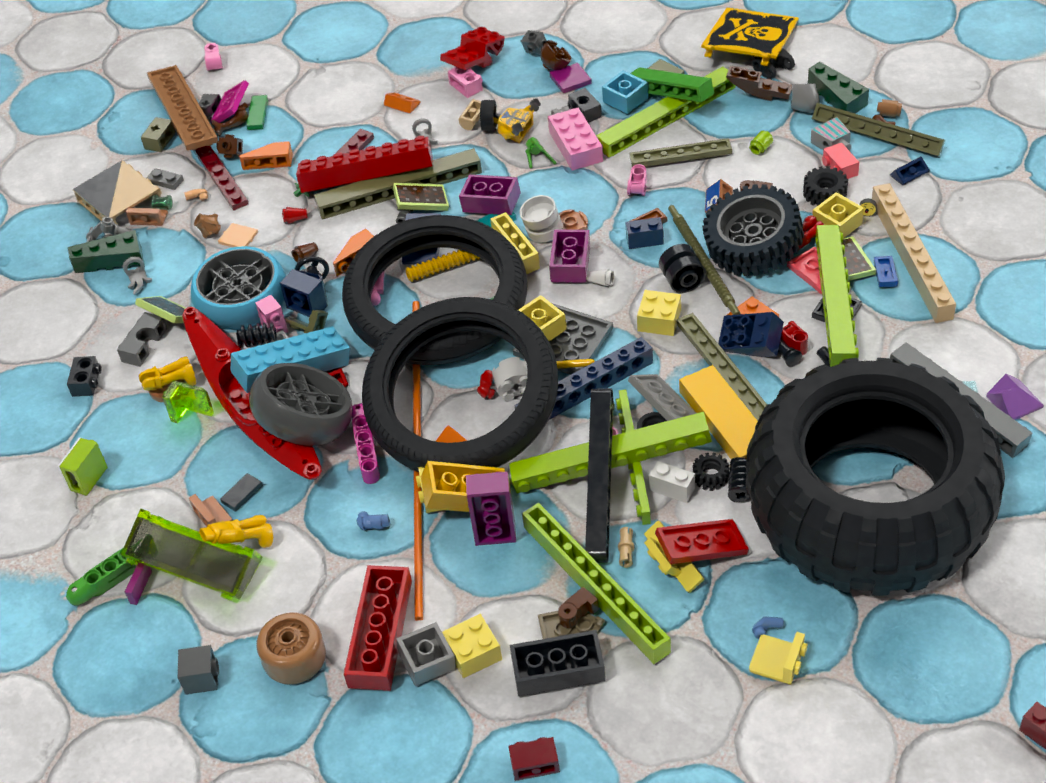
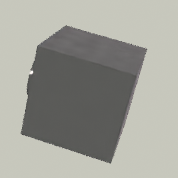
M211 645L179 649L177 677L185 695L218 690L219 663Z

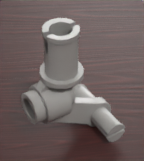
M104 217L94 228H90L86 235V242L96 240L102 232L111 233L114 236L133 231L134 228L118 226L111 217Z

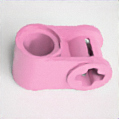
M216 43L206 44L204 49L207 71L223 68L218 45Z
M640 164L634 165L631 168L627 184V195L641 194L645 196L647 184L646 167Z

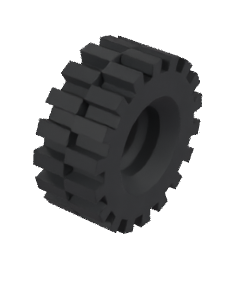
M820 166L818 170L813 168L812 172L808 171L804 177L803 196L807 202L811 201L810 204L813 206L815 204L817 206L836 192L847 197V175L843 174L841 170L837 171L835 167L830 169V166H826V168Z

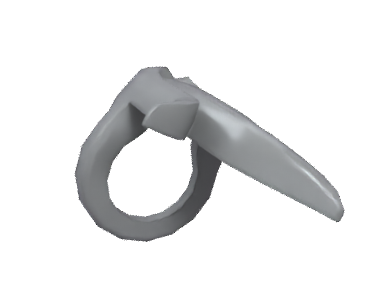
M418 119L413 123L412 130L416 137H429V141L433 145L438 142V140L432 137V125L428 119ZM425 123L428 125V129L416 131V127L419 124Z
M131 257L124 262L123 270L131 282L128 288H135L133 294L136 295L143 289V281L150 283L152 278L146 276L144 262L141 258ZM132 262H138L141 265L135 270L127 269L128 265Z

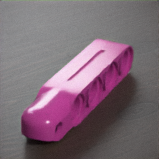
M363 404L353 405L352 426L363 481L367 484H374L379 481L380 472L373 435L365 419Z

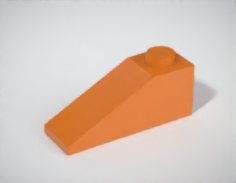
M290 141L273 142L242 154L239 158L243 170L291 167L293 153Z

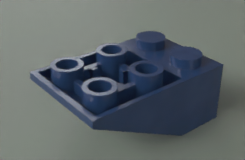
M773 312L726 315L723 318L718 344L724 352L756 357L777 356L784 321Z

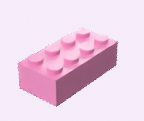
M579 108L548 116L549 133L572 171L603 162L602 145Z

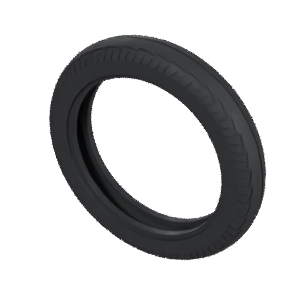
M431 215L397 223L371 238L351 261L345 274L342 288L345 315L357 336L375 350L386 333L396 325L384 318L371 303V294L377 279L388 266L410 253L430 248L459 249L483 259L492 267L499 278V286L493 300L519 310L524 306L526 300L527 274L518 251L495 229L465 217ZM481 331L453 332L428 342L416 351L406 363L440 365L461 361L487 350L502 338Z
M458 297L437 301L421 307L400 320L386 333L375 348L367 364L362 384V404L365 419L378 444L396 461L419 472L418 467L425 468L427 461L499 467L523 452L537 438L548 422L558 391L557 362L553 349L541 329L528 316L516 308L499 301L480 297ZM481 331L496 335L512 344L527 363L526 387L514 412L494 430L468 441L453 443L436 442L414 434L397 419L393 398L398 376L411 356L428 342L453 332Z

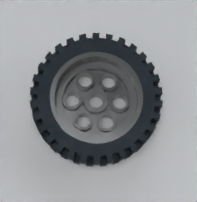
M753 184L752 189H748V186H742V191L736 188L733 190L734 194L732 195L727 192L724 194V200L718 198L716 200L718 205L712 204L710 206L711 211L706 212L707 218L703 220L704 225H702L709 255L713 262L718 264L720 269L725 267V271L731 273L733 270L734 275L739 276L740 272H743L744 276H749V273L753 272L754 276H757L759 271L762 270L764 274L769 273L768 269L771 267L775 271L779 269V263L782 266L787 264L786 258L791 260L794 257L793 252L798 253L799 246H802L804 228L796 200L788 192L785 194L783 189L780 188L777 191L776 186H771L768 189L766 184H762L761 188H758L757 184Z

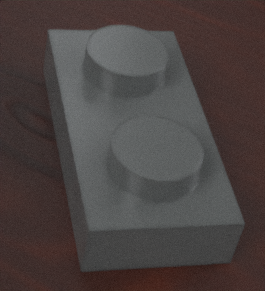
M154 168L147 176L153 185L176 190L184 180L180 174Z

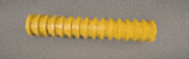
M457 250V252L453 251L452 254L447 253V255L444 254L442 257L438 256L437 259L432 258V261L427 260L426 263L423 261L421 264L417 263L416 266L411 265V268L406 267L405 271L408 280L413 282L414 279L419 280V278L422 279L424 276L428 277L429 274L434 275V272L439 273L440 270L443 272L445 269L449 270L450 267L454 268L455 265L460 266V264L469 263L470 260L475 261V258L480 259V257L467 251Z

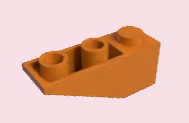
M366 228L353 235L334 260L333 265L337 277L347 271L357 252L374 237Z

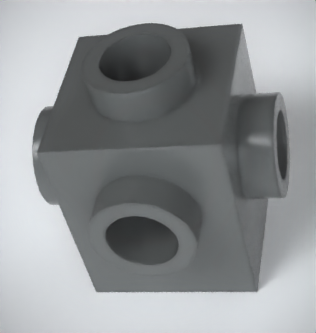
M528 30L520 42L526 53L540 54L547 40L543 32Z

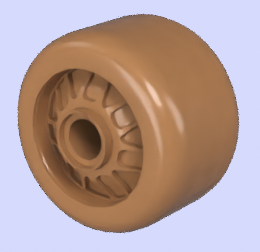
M290 612L278 615L262 627L257 637V653L263 669L276 682L287 685L305 682L319 672L325 661L326 648L321 631L316 622L304 614Z

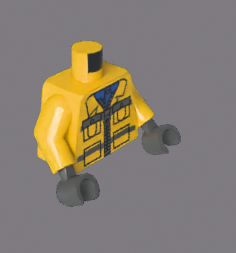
M535 98L524 109L507 108L502 115L495 113L493 119L494 123L498 124V133L506 140L511 139L520 143L533 126V112L539 110L540 101Z

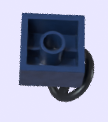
M317 256L306 257L300 260L295 268L280 282L287 309L309 317L312 310H324L328 306L323 282L329 273V265L326 260ZM312 262L311 266H308L307 269L300 270L304 264ZM318 263L324 266L322 274L317 270Z

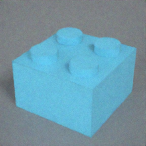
M621 71L602 86L603 102L628 114L648 98V82L626 71Z

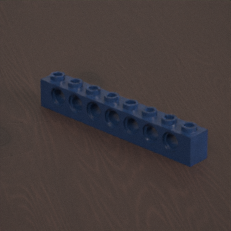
M640 337L558 381L557 397L549 420L591 397V389L609 388L653 363V347Z

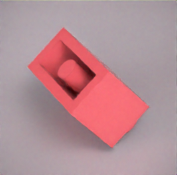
M842 142L824 148L822 157L824 166H830V169L835 167L837 171H843V174L847 175V179L858 176L859 161Z

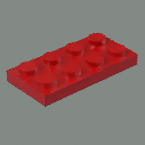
M733 519L658 527L655 532L670 564L747 555L749 550Z

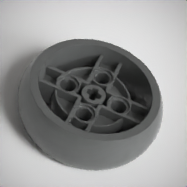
M297 363L271 365L255 378L250 388V409L258 424L272 435L294 444L305 446L329 444L338 439L347 430L352 419L353 406L347 389L333 376L311 366Z

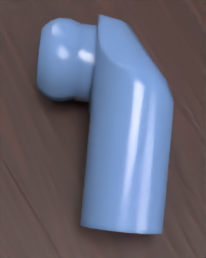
M761 618L752 628L755 638L759 639L761 635H766V630L769 628L782 629L784 624L783 618Z

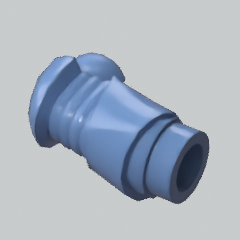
M362 511L356 519L357 525L363 531L367 528L384 529L386 526H390L388 514L368 515L367 512Z

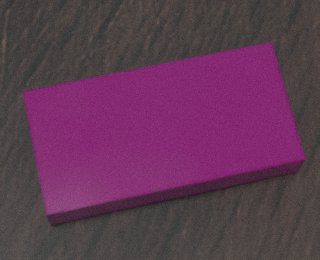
M147 559L139 560L124 591L130 604L137 605L152 573Z

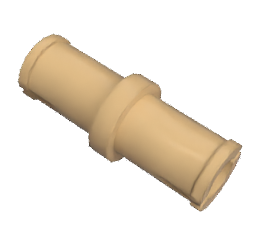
M628 527L620 529V542L618 543V551L620 552L619 565L622 567L624 561V568L631 567L633 564V530L630 528L628 533Z

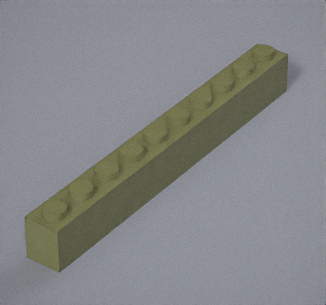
M473 148L435 159L431 167L363 180L314 194L317 209L322 220L395 199L393 183L446 184L466 178L469 174L482 173L481 161Z

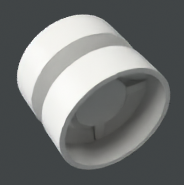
M538 195L526 200L522 204L520 216L528 237L532 241L539 243L553 240L554 229L562 230L563 223L556 204L551 197Z

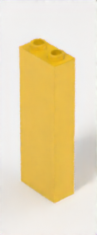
M711 365L679 379L680 394L696 413L704 411L709 432L729 458L741 457L747 460L748 444L755 432V426L758 421L717 369Z

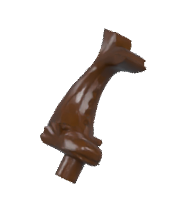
M245 102L239 105L234 117L226 123L211 120L215 133L221 136L224 130L245 123L248 119L246 112L248 105Z

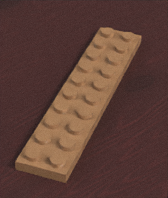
M177 65L147 72L148 79L186 150H196L199 147L218 143L216 133Z

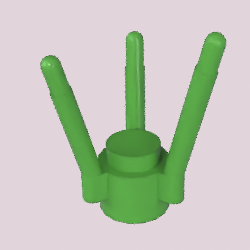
M532 137L526 142L527 150L525 152L530 169H532L531 154L537 155L540 152L554 165L556 164V161L546 152L536 138Z

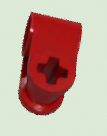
M794 321L788 322L782 329L780 340H784L789 347L801 351L802 355L806 354L808 351L807 332L802 330Z

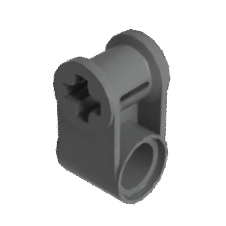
M203 94L198 103L208 120L212 119L221 100L220 94Z

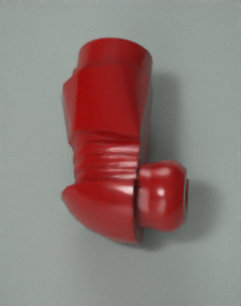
M485 370L481 374L480 386L477 388L478 394L484 399L485 397L492 399L495 394V390L490 388L493 382L491 370Z

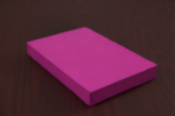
M246 80L224 92L211 120L220 123L235 114L249 85Z

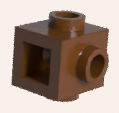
M225 134V137H219L217 143L218 154L224 155V158H234V155H242L243 139L234 138L235 135Z

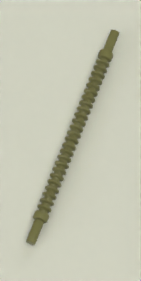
M670 205L668 210L673 216V222L706 270V276L723 301V304L730 309L733 315L741 314L735 305L733 296L686 223V220L678 213L674 205Z

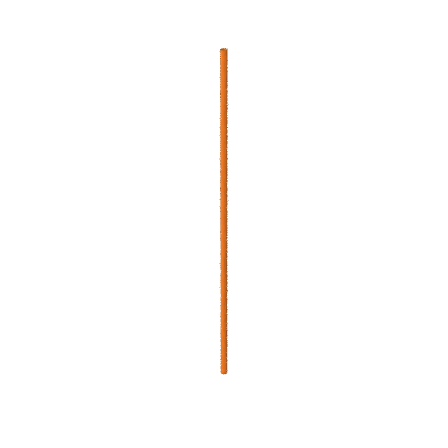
M419 301L412 302V312L420 309ZM413 364V433L421 437L420 365ZM414 470L415 620L419 621L423 620L422 503H420L418 491H422V487L418 488L416 476H419V472Z

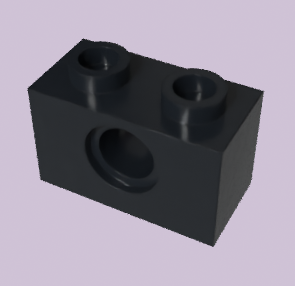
M586 88L568 94L569 101L567 105L569 109L579 108L588 123L602 117L601 104Z

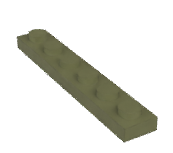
M729 138L630 152L629 158L632 167L638 164L646 167L732 154V147Z

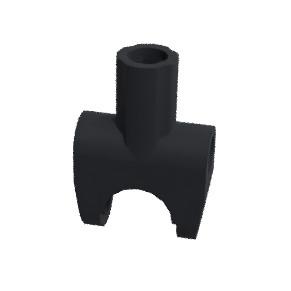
M783 48L776 59H769L767 66L760 65L762 57L751 55L755 58L752 61L754 70L762 72L761 76L767 79L776 77L777 72L775 68L791 70L795 67L793 57Z

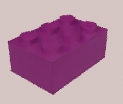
M469 174L459 195L462 211L499 215L506 212L508 215H511L521 194L518 178Z
M554 229L549 264L551 282H587L591 246L589 230Z

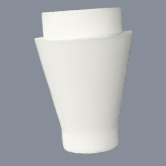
M610 269L588 271L587 273L588 282L607 287L614 284L615 273L610 271Z

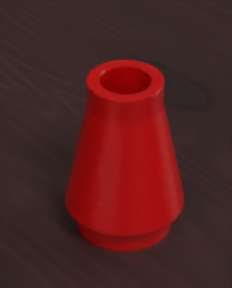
M286 207V209H282L283 222H288L289 224L307 219L306 208Z

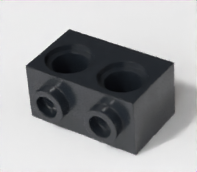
M96 356L73 358L67 381L72 397L94 396L95 388L98 387V376L102 371L101 364L98 363Z

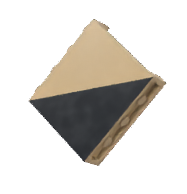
M123 160L73 189L78 203L100 221L104 217H111L115 224H117L115 218L126 212L127 208H133L151 196L155 200L162 202L160 188L157 185L154 186L148 178H144L139 171H135L130 164L125 163Z

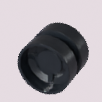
M677 244L668 248L659 259V268L675 292L686 293L692 291L705 279L706 270L693 248L688 244Z

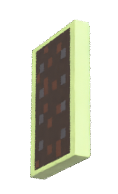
M393 183V191L398 209L448 211L449 204L443 184Z
M854 236L843 238V243H841L845 246L843 257H846L845 269H848V280L846 281L876 275L875 267Z
M162 296L136 298L135 304L174 324L184 322L182 314L186 307Z

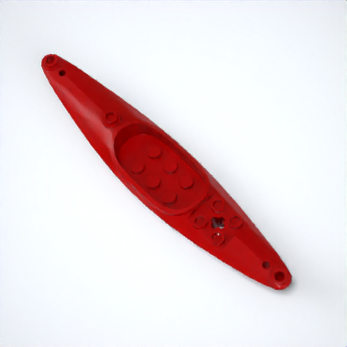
M191 306L187 307L182 316L188 337L205 377L222 407L237 427L268 455L308 480H316L320 476L322 469L313 446L299 445L282 440L266 431L253 417L249 404L250 392L246 393L230 371L231 353L242 349L198 309Z

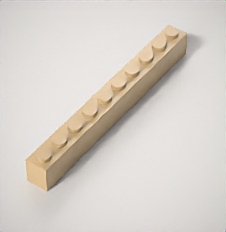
M891 184L873 186L872 199L877 203L876 212L935 323L954 320L956 302Z

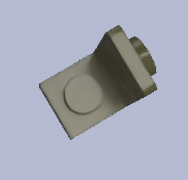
M312 310L309 316V324L296 318H285V322L289 323L291 328H301L304 330V333L324 329L328 312Z

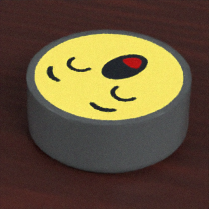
M866 198L859 203L864 208L863 216H872L876 213L877 203L873 199Z

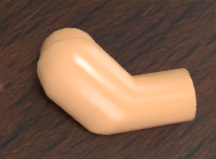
M193 189L184 192L186 200L197 197L202 201L208 199V192L205 189Z

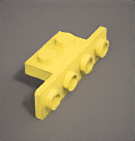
M656 521L644 533L647 538L644 544L649 549L647 553L651 558L658 561L660 564L658 567L665 575L670 574L676 577L684 589L691 593L704 578L692 562L669 563L655 535L656 528L665 526L662 522Z

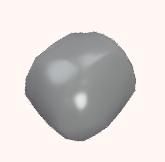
M792 84L791 109L803 113H814L816 104L819 103L816 84Z

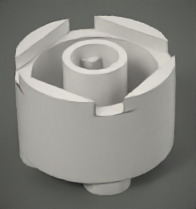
M519 357L502 360L498 363L499 367L496 370L495 367L493 368L492 376L498 394L503 397L504 401H511L514 397L524 393L527 382V363L525 359L522 361Z

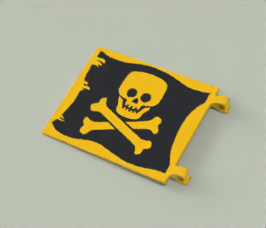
M726 8L701 45V48L706 49L704 57L711 58L713 50L760 56L762 57L760 65L767 66L770 58L776 59L796 26L799 17Z

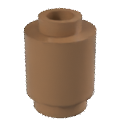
M882 99V102H878L877 112H880L879 115L893 118L896 116L900 117L902 103Z

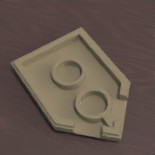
M558 611L538 614L542 639L597 630L598 632L605 623L604 619L599 616L595 617L587 612L578 620L575 627L564 628L560 624Z

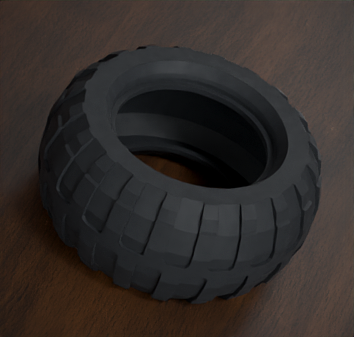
M857 358L842 360L839 365L832 367L827 365L818 366L807 372L805 378L794 379L779 391L776 399L771 404L766 405L755 426V432L747 448L746 491L751 501L753 516L761 533H765L769 538L776 554L787 562H792L798 566L801 574L814 581L824 580L834 584L835 589L850 593L851 588L871 591V596L889 595L890 591L903 589L907 593L926 588L929 582L951 577L961 568L967 558L972 559L986 542L990 529L997 520L1005 483V471L994 427H990L988 421L985 420L981 407L970 396L960 394L959 387L954 382L944 376L937 378L927 373L925 367L911 363L907 366L893 363L892 359L877 358L876 361H859ZM854 448L879 449L899 454L916 462L930 476L934 486L925 493L906 501L894 503L867 502L833 491L814 474L812 467L824 457L837 451Z

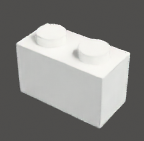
M657 461L649 475L650 491L687 503L695 490V473Z

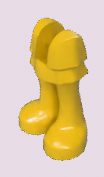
M187 356L181 357L162 368L154 366L139 374V381L142 383L143 389L147 391L162 388L166 384L182 379L189 386L196 385V377Z

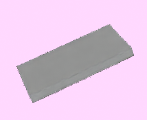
M658 374L630 375L628 382L667 421L696 414Z

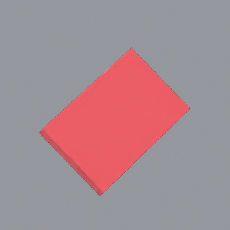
M814 246L788 261L787 267L822 294L817 249Z

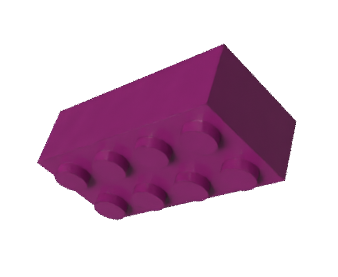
M508 472L466 475V495L475 546L516 542L515 517Z

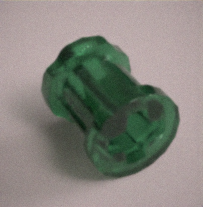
M153 195L151 201L152 208L171 210L173 205L172 196L158 197Z

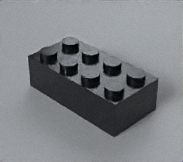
M597 630L509 645L518 697L606 681Z

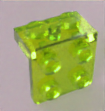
M173 381L162 396L171 422L178 423L186 410L207 416L214 414L208 392L202 387Z

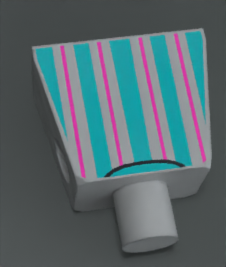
M836 117L811 129V143L824 150V148L842 142L850 151L851 133L839 118Z

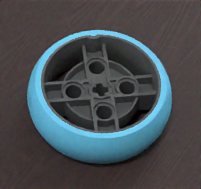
M247 246L228 248L207 258L196 270L191 282L192 303L196 309L220 328L241 329V325L248 328L249 324L255 326L256 323H261L255 302L272 295L281 306L284 297L280 282L286 275L281 264L271 254L262 249Z

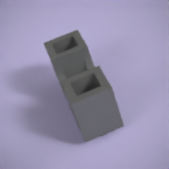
M143 313L124 341L118 346L117 352L121 362L141 367L149 355L145 342L148 340L159 341L167 330L164 318L155 314Z

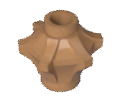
M199 213L194 221V226L201 231L204 238L212 234H218L221 229V225L218 223V214L216 213L212 215Z

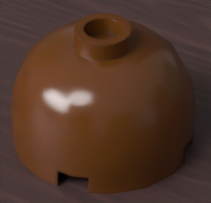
M547 40L540 51V57L545 69L555 71L565 68L572 58L565 48L557 47L558 43L552 40Z

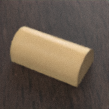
M472 99L461 114L459 124L462 128L471 130L480 119L481 101Z

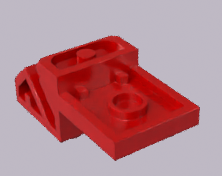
M478 27L462 34L460 46L441 54L440 60L463 70L476 65L485 68L492 63V58L488 52L498 56L504 46L505 36L499 35L495 31H489L485 27Z

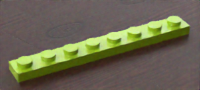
M626 389L618 390L619 398L616 399V408L621 410V413H618L619 423L624 425V428H621V433L634 430ZM641 462L627 464L628 470L633 472L630 473L631 485H635L636 488L633 489L634 501H638L639 504L636 505L637 517H641L643 525L651 524L650 507Z

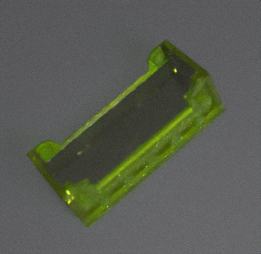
M141 508L121 552V555L127 558L125 562L137 566L138 563L220 592V597L230 601L233 598L240 600L263 558L256 550L246 546L243 548L232 543L218 544L217 542L212 544L210 541H203L199 531L168 521Z

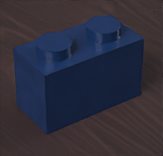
M660 217L625 222L626 239L629 249L664 245L663 225Z

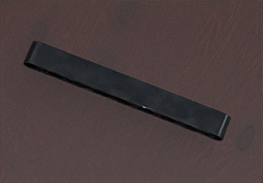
M612 388L591 389L585 551L597 563H608L613 431Z

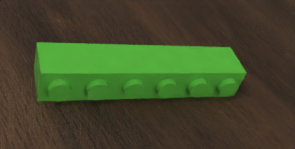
M641 67L630 73L648 82L649 94L703 102L714 94L711 78Z

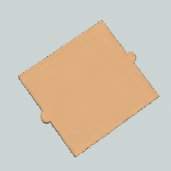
M232 223L223 232L224 234L218 240V243L230 247L248 246L258 233V229Z

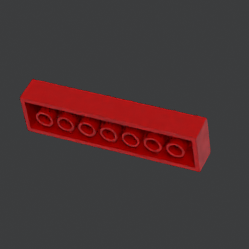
M417 136L413 140L402 139L394 144L388 142L379 147L369 146L360 151L359 149H354L345 154L340 152L330 157L320 156L316 160H302L298 163L296 177L300 191L304 193L433 166V154L429 137Z

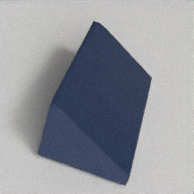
M921 156L895 169L890 175L901 185H904L928 173L930 169Z

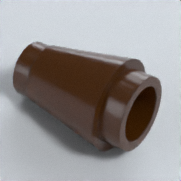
M315 242L296 246L291 252L292 257L298 263L300 260L318 252V246Z

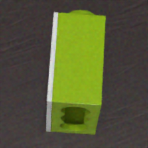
M79 437L59 463L58 468L69 491L87 496L108 466L98 443L94 440Z

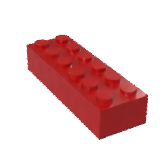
M367 565L343 673L347 688L391 691L398 656L396 638L402 636L412 585L409 567Z

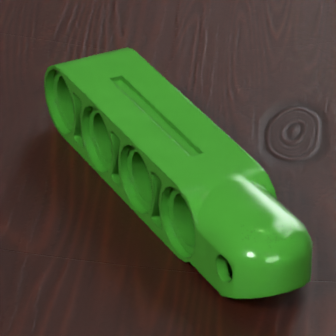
M147 534L139 536L87 571L83 577L69 586L66 592V599L71 605L79 606L93 596L96 597L104 594L132 575L140 559H147L148 563L158 556V549L153 537Z

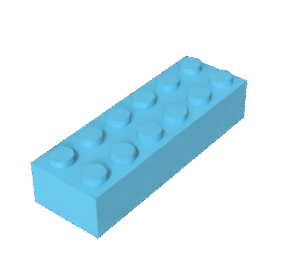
M332 326L231 353L230 371L246 393H249L255 378L271 365L297 363L325 372L349 365L350 347Z

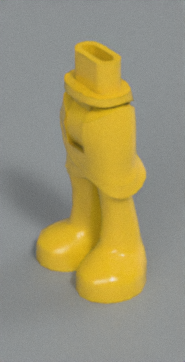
M255 515L240 521L238 519L219 521L199 529V534L203 541H210L212 544L217 542L218 544L244 542V540L252 538L258 539V543L262 548L270 547L273 543L271 524L266 523L267 519L264 515Z

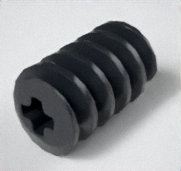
M270 322V327L263 323L262 328L256 323L255 329L249 324L248 330L245 329L244 325H241V329L239 331L237 329L236 332L239 348H243L244 344L248 348L251 347V344L256 347L259 343L264 345L266 342L277 341L276 328L273 322Z
M741 457L733 458L730 461L728 498L733 502H744L746 499H749L746 491L747 460Z

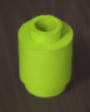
M764 130L760 131L750 142V151L755 155L762 154L773 143L771 133Z

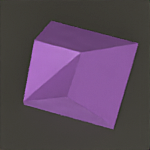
M1005 374L986 394V397L997 408L1011 416L1014 420L1044 407L1042 402L1020 379Z

